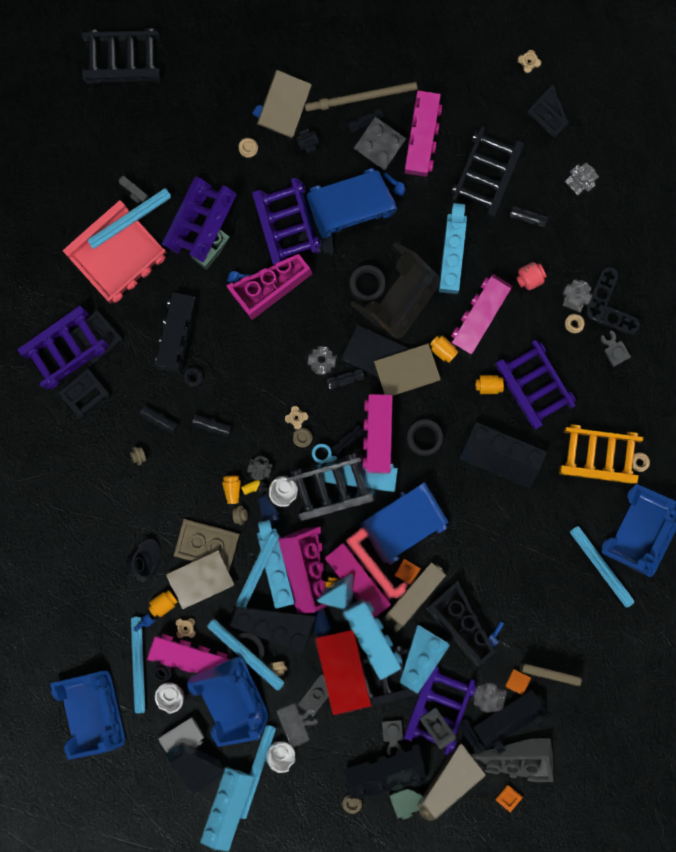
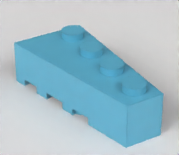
M362 598L349 605L346 609H343V612L349 620L365 653H367L377 675L382 680L400 670L399 664L402 661L397 652L393 654L390 648L393 644L388 635L383 636L381 632L383 626L379 618L374 619L371 613L374 611L369 601L365 602Z

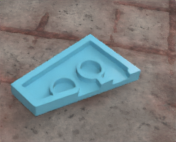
M418 625L400 682L418 694L450 645Z

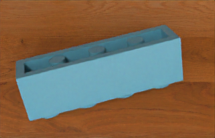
M225 769L200 843L215 850L229 851L254 779L253 776L239 770Z

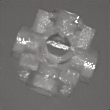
M585 163L581 167L577 165L570 171L572 175L565 182L579 195L584 190L590 191L596 185L594 181L599 176L593 167Z
M573 280L572 285L568 284L563 294L566 295L563 305L581 313L584 305H589L593 296L590 294L591 287H589V284L582 280Z
M317 347V350L313 349V354H309L308 365H311V371H315V374L326 375V372H331V367L335 368L336 356H332V351H329L328 347ZM320 356L325 357L324 363L318 361Z
M492 683L478 686L474 693V705L479 706L480 710L484 712L500 711L503 709L507 691L498 689L497 685Z

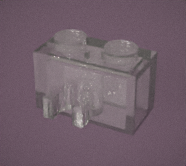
M295 702L277 710L291 748L309 741L310 738L305 726L318 723L317 719L303 722L302 720L307 718L309 714L314 713L313 709L306 711L301 716Z

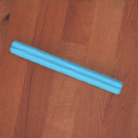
M163 189L88 239V243L93 249L97 248L171 198L169 192Z
M580 527L573 528L570 531L571 535L623 605L630 607L634 603L633 598Z
M270 532L235 606H247L278 541L279 535L277 533Z
M141 617L131 618L135 713L145 712L142 628L138 631L133 629L141 622Z
M212 620L207 627L276 690H279L284 685V682L216 620Z
M271 725L265 727L250 772L254 779L240 817L241 819H246L266 760V753L276 730Z

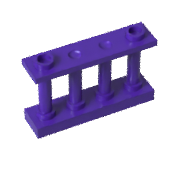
M195 177L162 245L178 254L181 248L191 250L189 255L200 262H204L237 194L222 185L219 192L211 190V185L201 178ZM207 196L216 199L211 209L202 206ZM198 213L207 216L203 226L194 224ZM190 230L199 233L195 243L185 241Z
M296 178L291 179L292 187L269 195L260 190L252 192L273 265L286 259V256L310 248L314 253H321L319 248L321 247V241L315 234L304 197L305 187L303 182ZM293 194L296 195L298 205L275 213L270 212V202ZM301 212L304 223L280 231L275 229L274 223L276 220ZM306 230L309 241L286 249L281 248L279 242L281 238Z
M81 306L17 349L24 358H32L45 378L39 384L46 390L55 388L60 380L93 357L102 355L106 348L109 347L108 343L104 340L97 341L85 322V318L89 314ZM75 325L80 327L92 346L83 353L69 333L70 329ZM60 336L64 337L76 356L68 364L54 344V340ZM44 347L49 349L61 368L52 375L38 355L39 351Z
M535 340L531 343L532 350L511 362L507 361L505 363L502 359L495 364L534 430L542 426L541 421H543L544 417L566 404L570 409L576 406L573 394L567 392L545 356L546 350L543 344ZM538 355L543 363L542 366L520 379L513 377L511 372H513L514 368ZM545 372L549 373L553 382L531 395H524L521 390L523 385ZM558 388L563 398L539 412H534L531 407L533 402Z
M436 666L421 688L404 738L412 741L413 737L417 738L418 736L436 743L429 732L421 730L417 726L419 719L429 713L424 708L426 700H433L459 710L455 721L442 717L449 728H452L453 734L456 735L469 696H474L477 687L474 685L475 681L470 679L467 685L441 675ZM433 682H440L464 691L465 694L462 702L460 703L433 693L434 690H431ZM456 740L445 746L444 754L448 755L449 751L453 752Z

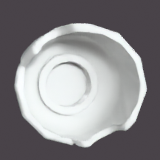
M287 476L275 478L269 486V497L277 506H289L297 497V484L294 480L287 482Z
M167 682L160 685L156 690L155 701L159 709L171 714L178 711L183 705L184 692L177 684Z
M284 741L275 742L267 750L266 761L272 770L278 773L288 772L290 766L295 763V751L290 744Z

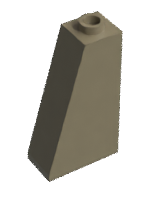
M430 563L380 621L395 634L405 625L446 576L443 573V569L436 564Z
M462 744L456 746L453 752H450L417 804L420 814L429 821L436 819L485 776L484 772Z

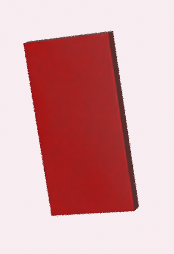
M349 630L315 638L333 715L370 707V699L354 631Z

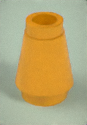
M239 476L223 477L222 485L227 504L239 503L241 484Z

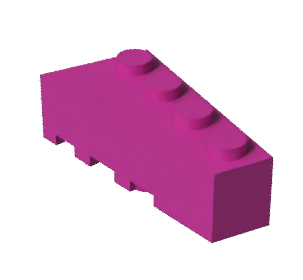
M423 91L417 92L405 167L406 174L427 177L428 171L432 172L433 160H430L431 153H435L436 142H433L434 134L438 135L439 123H436L437 116H441L442 105H439L440 94Z
M297 254L250 277L242 278L241 281L234 284L231 283L227 285V288L251 320H253L311 276L312 272L302 257Z
M494 274L490 279L486 277L481 285V288H483L481 295L476 294L471 302L474 305L472 310L465 312L461 319L464 322L461 328L456 327L451 336L454 338L453 344L470 354L475 350L512 288V285Z
M369 395L368 400L365 399L364 411H368V419H364V430L368 431L363 445V450H367V457H363V469H367V474H390L392 395Z
M321 527L304 528L278 539L297 613L315 612L326 607V604L319 603L317 600L325 590V581L321 577L324 567L323 563H320L322 543H319L318 534H321Z
M342 544L325 559L341 579L349 574L353 575V595L358 601L363 598L365 602H370L374 609L371 613L375 618L391 606L389 603L391 598L385 591L380 592L377 588L379 583L373 575L369 577L366 574V566L361 560L356 561L353 557L355 552L349 545L345 546Z
M166 634L154 638L147 659L150 661L158 660L164 665L170 667L177 666L181 670L198 674L230 660L227 658L228 654L217 651V654L209 652V648L200 645L198 648L191 647L190 642L180 640V643L172 641L173 637Z

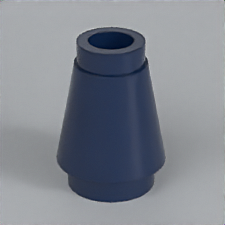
M269 496L258 499L262 521L270 520L271 525L279 522L280 514Z
M325 608L315 611L314 633H317V637L331 635L333 627Z

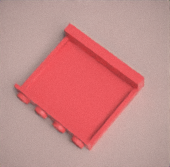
M120 200L63 250L110 304L118 302L123 297L122 293L127 289H133L137 285L136 281L141 276L143 278L152 271L150 268L155 264H161L166 259L165 255L167 254L165 249L158 244L138 220L97 248L93 249L90 246L88 239L130 212Z
M363 529L347 540V544L387 595L398 598L406 591L404 589L407 586L406 583H401L395 589L391 586L359 545V542L367 536Z

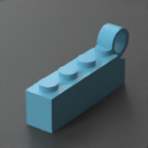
M453 203L452 214L447 215L439 292L458 294L467 221V216H464L465 204Z
M325 444L316 445L312 451L313 459L320 464L337 459L336 456H331V450ZM318 448L327 449L328 457L325 460L316 458L315 452ZM358 463L365 487L381 491H395L398 468H394V464H390V474H367V469H363V464ZM351 466L339 467L345 486L357 487ZM332 470L321 473L324 483L336 484Z
M270 520L258 522L260 532L257 535L261 549L270 532L277 533L276 528H271ZM278 540L265 566L275 608L295 604Z

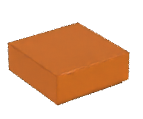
M404 559L394 576L412 585L421 568Z
M513 669L505 687L523 695L531 677Z
M507 784L495 800L511 812L523 797Z

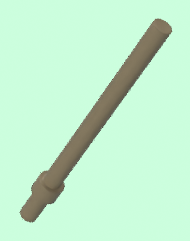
M413 82L328 100L323 98L319 99L318 102L305 104L306 111L326 110L332 106L417 90V84Z

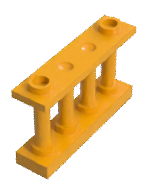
M570 425L569 428L566 427L564 429V433L571 434L567 463H565V466H560L559 474L631 484L638 483V475H633L634 471H632L635 442L643 441V437H638V433L627 432L626 435L591 431L581 429L579 425ZM578 434L589 436L587 461L584 468H578L575 464ZM597 437L609 438L606 464L603 471L595 470L594 466ZM616 439L628 441L625 467L622 473L614 472L615 469H613Z

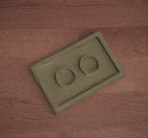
M276 70L257 124L293 138L312 84Z
M429 344L374 361L385 395L394 396L441 380Z
M184 519L174 556L195 561L219 550L230 571L240 534Z
M219 550L166 574L182 609L235 585Z
M524 663L520 664L519 670L522 672L580 686L581 678Z

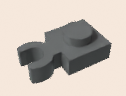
M125 176L119 179V184L131 193L130 198L136 203H144L149 199L142 190L132 184Z
M610 331L611 340H606L604 335L600 339L603 344L608 346L604 352L614 367L629 359L630 355L622 341L616 343V335L613 331Z
M401 720L382 721L383 741H389L387 753L391 755L390 749L392 747H397L398 751L401 750L397 740H403Z

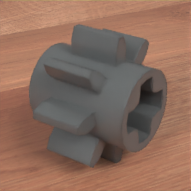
M258 456L254 460H250L247 472H251L252 478L263 480L265 477L269 478L272 465L268 464L267 458Z

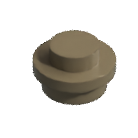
M300 428L295 431L293 441L298 447H307L312 441V434L309 430Z
M135 446L132 448L133 451L130 452L133 463H137L139 466L146 459L143 449Z
M243 506L233 509L235 524L244 525L245 521L248 520L247 510Z
M349 795L343 799V808L350 814L357 813L362 807L361 799H350Z

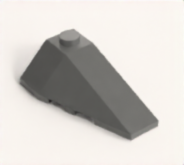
M528 739L505 745L506 751L500 755L495 748L486 750L479 755L476 753L471 755L483 772L492 774L507 773L512 778L517 776L527 777V781L553 782L551 739Z

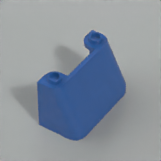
M374 168L364 171L363 175L322 188L320 185L310 189V193L306 196L322 239L331 236L333 232H340L344 228L374 218L379 219L383 216L384 219L393 216L397 210L395 201L379 171H374Z
M423 483L360 523L359 526L367 533L366 537L384 564L388 562L390 565L399 559L397 555L435 531L439 534L448 528L446 524L449 522L429 488Z
M635 484L629 490L627 496L631 506L615 538L611 537L609 540L606 539L604 541L601 553L648 577H652L676 531V501Z
M241 657L232 658L190 678L187 683L189 691L195 696L202 694L215 721L211 729V736L218 747L258 740L268 721V712Z
M100 671L50 683L52 696L57 701H64L72 738L66 741L64 746L68 760L107 752L124 745V730L112 678L108 671Z

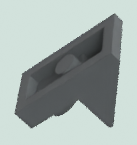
M436 708L420 718L440 749L457 739Z

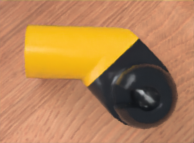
M254 480L241 486L245 495L253 491L261 494V496L269 495L268 484L260 480Z

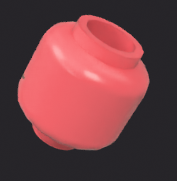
M531 262L518 270L519 276L516 278L521 287L525 286L527 290H532L544 283L546 274L540 263L537 265L535 262Z

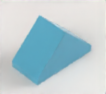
M349 574L326 588L317 599L318 602L346 609L352 600L353 575Z

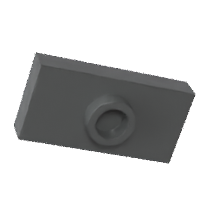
M322 673L298 703L300 707L312 716L315 715L328 698L326 682Z

